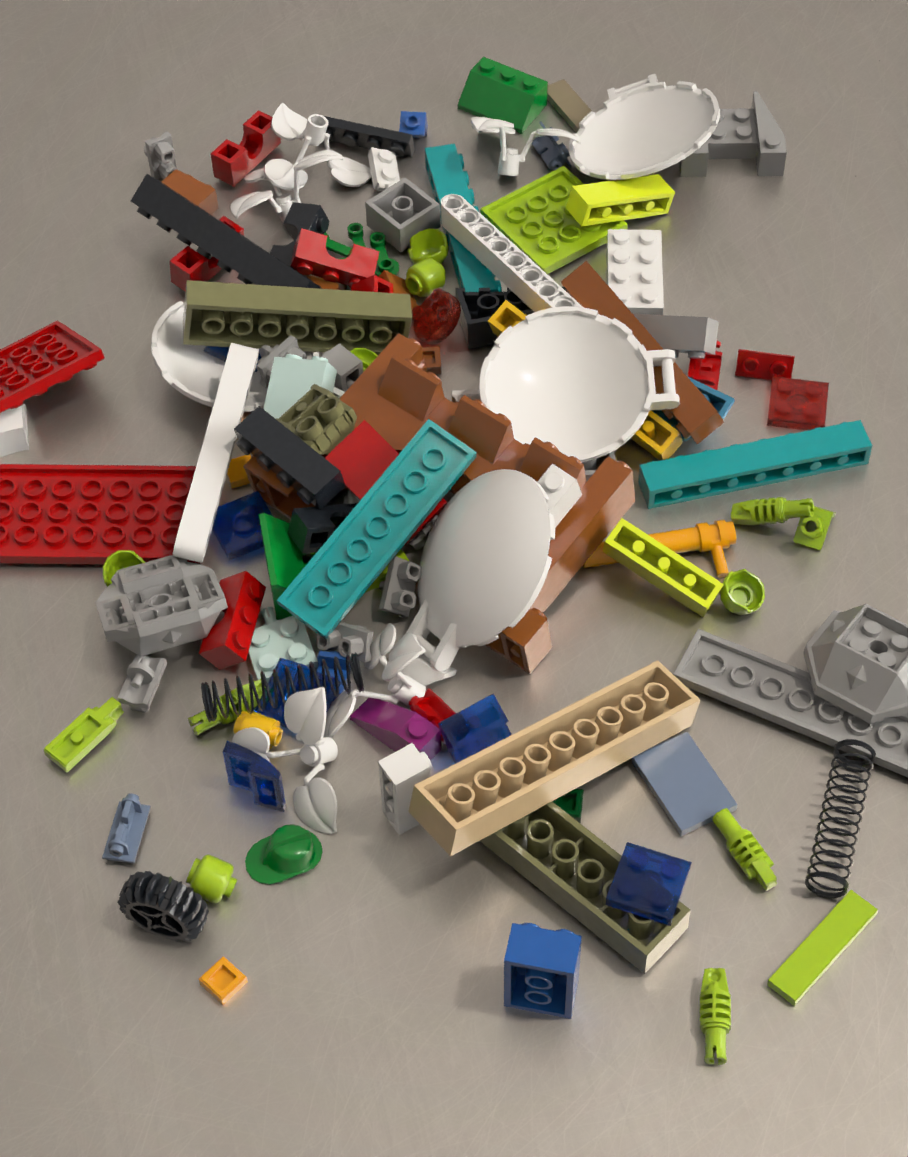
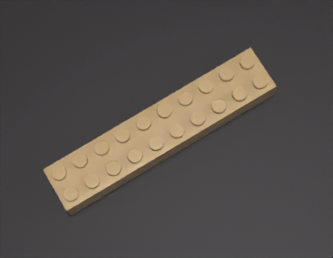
M657 660L415 784L408 812L448 855L452 856L692 726L700 699Z

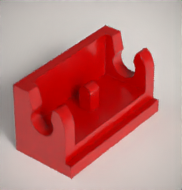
M717 341L716 348H720L721 342ZM715 351V355L705 354L704 359L690 358L688 377L717 390L723 352Z

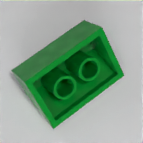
M482 57L470 70L458 102V109L478 117L513 123L515 132L522 134L547 106L548 82Z
M262 513L259 514L275 615L277 620H282L293 615L278 605L277 599L309 561L303 562L302 556L307 555V553L302 554L289 536L290 523Z

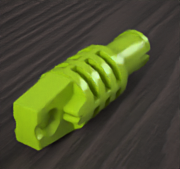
M777 497L776 499L768 498V500L766 498L760 500L752 499L732 504L731 520L734 524L740 525L785 523V521L792 518L813 517L814 503L812 498L792 501L783 497Z
M261 679L254 681L260 703H262ZM248 683L242 685L248 706L251 709ZM237 688L231 690V695L238 712ZM265 688L266 699H268L267 691ZM253 692L254 709H255V708L258 706V704H257V701H256V698H255V695H254V692ZM224 694L219 698L226 715V697ZM241 695V712H248ZM229 699V717L227 719L222 716L217 703V719L215 721L209 722L204 710L189 717L188 722L191 727L201 723L193 729L195 735L198 736L219 723L227 725L235 721L238 716L234 713Z
M728 808L717 812L713 816L712 821L727 840L726 848L750 880L755 877L765 891L776 886L777 877L770 868L774 866V863L753 834L747 829L741 828Z
M724 968L704 969L700 993V1029L705 1034L704 1062L710 1065H715V1054H717L718 1065L727 1063L726 1034L731 1030V994L729 993Z

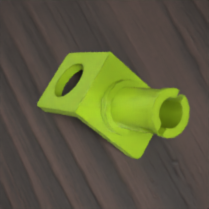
M814 506L813 517H800L793 541L821 550L831 519L835 517L836 512Z

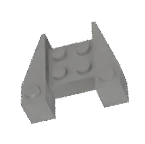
M753 91L752 107L750 109H720L718 125L710 138L694 153L679 162L681 177H706L708 159H756L758 176L784 175L787 155L785 135L757 91Z

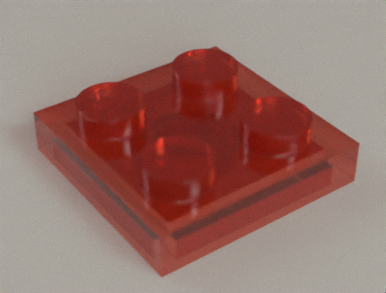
M773 376L767 426L799 430L825 427L829 383Z

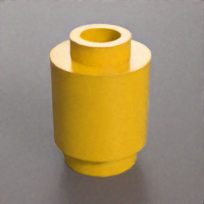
M242 711L235 721L234 734L249 727L263 730L270 739L269 750L273 746L276 747L281 741L283 729L280 728V721L255 711L252 714Z

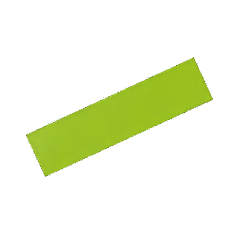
M850 890L768 979L767 985L795 1006L877 915L878 909L853 890Z

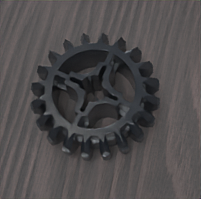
M145 871L144 873L136 872L135 875H130L121 889L117 902L120 906V911L125 914L128 920L133 921L135 926H140L145 929V932H151L156 936L166 939H173L176 942L180 939L185 942L196 939L199 933L202 932L209 913L208 904L202 900L200 894L193 892L194 889L192 887L182 884V881L178 882L171 876L166 877L161 873L153 874L150 871Z

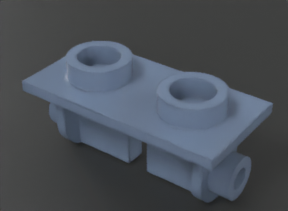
M540 121L539 123L543 129H546L542 121ZM558 136L536 137L532 145L550 170H556L562 167L564 163H567L570 168L572 167L567 159L570 156L569 151L563 142L558 145Z
M129 793L122 801H119L102 859L135 863L151 809L150 805L141 804L139 796Z

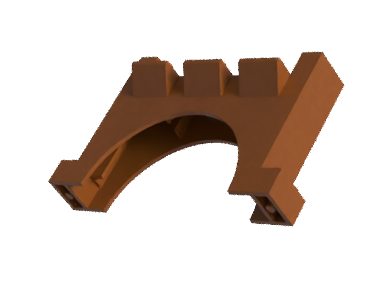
M398 333L339 398L342 402L352 407L357 415L354 429L365 419L400 454L426 421L430 419L477 452L475 460L449 490L454 494L478 476L500 469L522 472L538 482L547 469L554 464L577 479L582 496L555 528V539L550 540L548 556L552 558L551 565L536 600L524 617L513 628L506 627L498 634L499 639L485 645L528 674H531L552 649L548 621L544 612L635 503L633 470L625 462L616 461L608 456L586 482L583 463L574 456L568 457L551 442H543L535 437L531 444H522L514 439L511 421L501 413L496 414L489 410L480 400H472L463 395L459 402L453 403L445 398L440 378L432 372L427 373L420 343L414 338H406ZM252 456L243 466L255 496L289 519H291L293 508L315 507L312 503L309 505L305 504L297 495V491L291 486L289 488L283 486L272 470L269 472L265 471L256 461V457ZM345 487V488H344L343 490H341L337 495H339V494H341V493H343V492H346V491H348L349 489H348L347 487Z

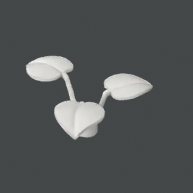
M282 103L272 118L271 126L273 132L284 140L292 141L298 138L299 140L305 139V142L294 165L284 159H272L266 163L264 174L273 185L284 190H294V166L303 158L308 145L318 146L324 141L325 150H330V134L326 133L328 120L324 116L312 114L307 120ZM343 157V160L334 159L327 161V166L332 169V178L342 185L358 187L372 179L370 168L355 160ZM303 170L299 171V189L304 187L308 180V174Z
M471 117L472 129L476 130L478 134L481 132L497 133L500 136L501 152L498 174L518 176L519 163L525 162V156L536 137L564 136L573 139L581 145L579 138L565 130L553 128L537 129V131L531 133L520 155L518 154V149L506 147L505 133L515 134L513 123L486 117Z
M321 150L300 159L299 163L294 166V197H291L290 193L282 195L279 187L273 185L278 196L276 202L272 198L273 192L271 190L253 192L239 197L231 203L230 209L233 216L238 219L249 208L268 200L274 207L276 214H279L282 225H284V220L292 203H301L299 198V171L321 162L334 159L343 160L342 155L333 150ZM265 167L244 177L245 182L253 183L266 178L264 174Z
M391 623L384 628L382 633L370 645L372 660L364 663V666L371 670L380 661L385 667L382 679L385 681L390 680L388 690L391 691V695L368 691L358 692L357 689L352 690L348 695L344 690L333 701L326 713L324 737L333 738L351 715L356 703V697L358 696L386 700L393 704L400 700L407 705L414 696L424 697L426 687L400 672L413 660L426 652L414 634L406 633L393 647L396 640V628ZM391 650L389 661H387L385 655Z
M319 687L292 694L284 706V719L287 728L297 733L296 740L304 743L302 748L269 752V736L263 730L255 727L238 731L232 739L231 747L232 755L239 771L251 780H259L267 776L270 771L269 758L300 754L301 760L305 764L314 766L311 772L304 778L305 785L299 786L294 790V808L298 817L306 826L317 832L332 834L337 832V799L335 791L325 779L313 778L319 771L325 769L324 763L335 760L338 754L335 741L330 737H323L326 726L325 688Z

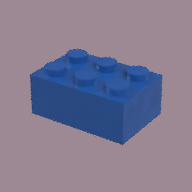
M512 923L504 958V1006L571 1019L579 982L582 936L566 929L554 931L540 928L533 923Z

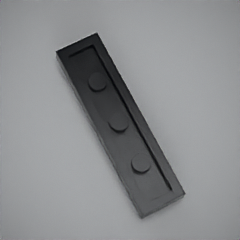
M324 116L328 120L326 133L330 134L329 141L344 143L348 146L364 147L369 150L371 147L395 152V155L399 157L406 156L412 158L415 148L412 134Z

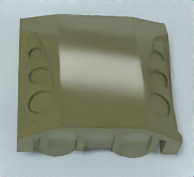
M313 384L310 387L311 389L279 419L276 418V420L320 455L329 454L354 430L357 415L352 407L342 402L331 391Z

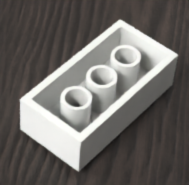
M608 229L606 251L607 285L632 314L663 315L661 230Z

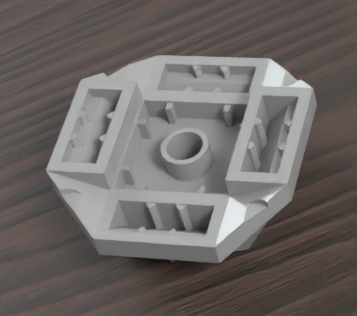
M173 555L117 570L111 579L112 583L95 602L107 642L116 641L139 656L206 638L220 612L228 608L226 598L213 569L199 563L187 562V559L174 557Z
M867 604L844 612L834 610L807 642L803 652L807 669L812 679L811 685L814 694L870 724L883 721L884 717H897L908 714V625Z

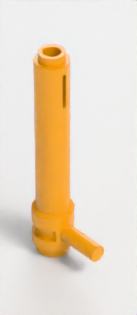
M723 519L714 521V524L710 525L704 522L698 523L695 527L648 534L675 553L699 550L700 553L711 551L717 577L724 578L729 573L723 549L736 544V531L732 521L726 522ZM603 541L584 563L583 568L619 562L602 552L605 543Z

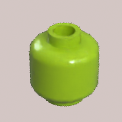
M425 258L408 268L405 279L406 286L413 295L426 298L444 287L445 269L434 259Z
M207 854L201 860L195 859L186 883L190 884L189 887L194 889V893L200 894L202 899L216 904L221 901L223 895L230 898L238 879L232 877L234 871L232 864Z

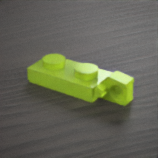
M111 697L100 708L97 706L93 709L88 707L44 748L45 755L68 773L113 731L112 729L117 725L116 721L124 713L121 703Z

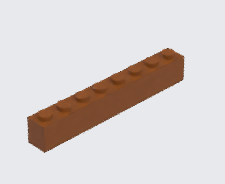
M587 261L561 281L566 292L581 306L597 310L598 314L612 320L615 318L632 330V334L640 344L644 345L646 351L664 350ZM673 363L676 394L679 395L680 405L674 409H664L661 411L669 420L674 417L679 424L675 427L685 439L691 437L696 444H699L720 427L724 421L718 411L679 366ZM653 366L656 394H664L662 366Z

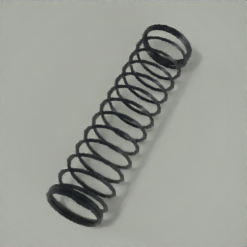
M356 652L355 654L352 653L351 657L348 654L346 655L348 688L339 660L336 656L334 657L336 691L327 663L324 659L321 660L323 687L325 688L326 696L325 670L334 696L337 697L339 695L337 667L345 692L348 695L351 693L349 664L358 692L365 691ZM310 661L309 670L312 690L314 689L313 674L315 677L317 687L319 688L321 686L315 670V666L313 662ZM298 663L299 692L302 691L301 677L305 690H309L302 667ZM286 666L285 678L288 699L290 697L289 681L293 694L296 693L289 667ZM273 669L275 704L271 697L263 671L260 672L263 708L252 674H248L251 709L246 701L240 677L236 676L238 712L228 681L224 678L226 715L220 702L215 681L212 680L211 682L213 701L208 683L202 682L201 692L207 720L211 722L217 719V703L222 716L227 719L229 717V699L234 713L239 717L241 715V695L248 713L252 714L254 709L253 692L260 710L264 712L266 708L265 688L272 707L276 709L278 707L277 685L285 704L286 699L277 670Z
M845 739L835 744L834 759L831 762L832 769L829 771L830 779L827 781V790L824 793L825 800L822 802L823 811L819 816L818 833L815 834V844L812 847L813 855L809 861L811 866L808 867V875L805 879V885L812 893L826 898H838L847 894L849 884L846 879L851 876L848 868L853 865L851 856L855 855L856 852L853 846L858 842L855 835L860 832L858 824L863 819L860 813L865 809L862 802L867 799L865 791L869 789L867 781L872 776L869 771L873 769L874 765L872 762H874L876 756L875 750L869 744L856 739ZM848 745L861 746L871 752L872 758L868 759L866 756L856 753L840 754L838 750ZM844 756H857L866 760L855 761ZM835 761H837L839 765L834 766ZM870 764V768L868 769L862 767ZM847 766L857 767L862 770L853 769ZM844 767L853 772H867L868 778L864 780L856 775L839 774L835 769ZM834 771L837 775L832 777V772ZM841 777L854 783L864 782L866 788L861 790L851 785H838L833 779ZM846 777H852V778H856V779H859V780H852V779H849V778H846ZM830 782H832L835 786L829 787ZM839 788L849 793H862L864 798L859 801L850 796H836L831 789ZM828 792L832 795V797L827 798ZM836 798L845 803L860 804L862 808L860 811H856L849 807L833 806L829 800ZM828 803L830 807L825 809V804ZM835 809L844 814H857L859 821L854 822L847 818L831 817L826 811ZM825 813L828 818L822 819L823 814ZM833 820L843 825H855L857 831L851 833L840 828H830L824 822ZM821 824H822L826 829H823V830L820 831V826H821ZM831 831L838 835L852 836L855 841L849 844L838 839H828L822 832ZM820 835L824 840L818 841V836ZM829 842L837 846L850 847L853 851L847 855L840 851L826 850L819 844ZM816 846H818L822 851L815 852ZM827 853L835 857L848 858L850 864L844 866L837 862L823 861L817 855ZM816 857L820 862L813 864V858ZM825 864L832 868L845 869L848 874L845 877H841L834 873L819 871L815 865ZM811 868H813L816 872L810 873ZM825 877L833 879L842 884L843 888L827 887L818 883L813 878ZM809 879H811L816 885L820 886L821 888L841 892H826L819 890L809 883Z

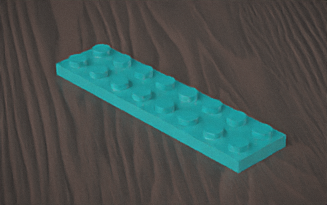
M428 419L277 599L278 605L321 637L327 639L328 635L334 631L475 460L477 452Z

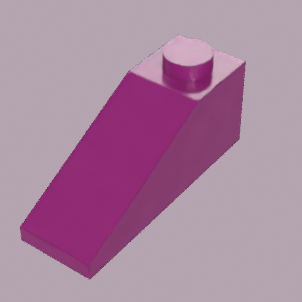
M368 698L350 715L351 721L394 752L413 743L419 753L425 752L431 761L442 750L441 729L417 712L380 699Z

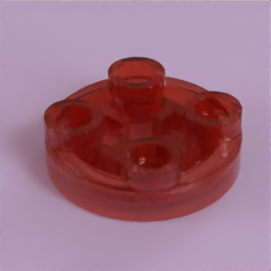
M440 288L433 290L431 295L421 305L415 306L412 310L413 328L416 337L429 345L444 341L458 324L461 314L459 300Z

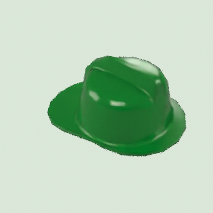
M294 824L284 825L276 829L272 835L261 839L250 848L245 860L246 871L252 879L261 884L271 885L283 882L316 867L323 853L321 842L316 835L301 826Z

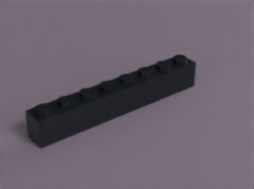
M146 174L130 200L139 207L137 209L138 213L148 219H151L152 216L158 219L156 225L169 233L173 229L178 233L177 239L188 246L194 243L198 246L196 251L208 259H211L212 256L219 260L217 262L219 267L231 273L232 269L239 273L237 279L245 284L254 283L256 285L318 289L321 287L149 174Z

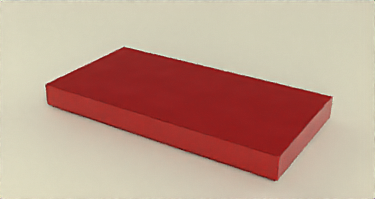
M364 419L325 459L341 471L345 486L361 500L399 453ZM442 498L404 545L414 538L446 506L447 501Z

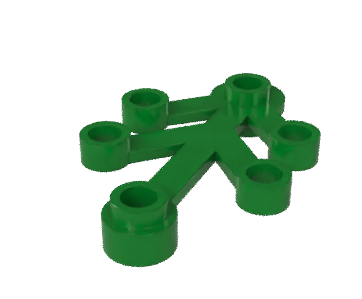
M351 223L347 227L348 237L352 240L353 244L366 247L363 240V226L360 223ZM325 232L324 235L328 236L326 241L327 251H332L347 258L351 248L331 240ZM381 232L372 233L370 235V246L379 251L375 275L379 276L386 270L397 276L400 271L399 263L394 259L388 258L385 248V235Z

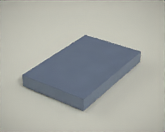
M688 732L654 746L632 758V764L680 836L713 822V816L722 809L728 808L730 813L737 810L738 804Z

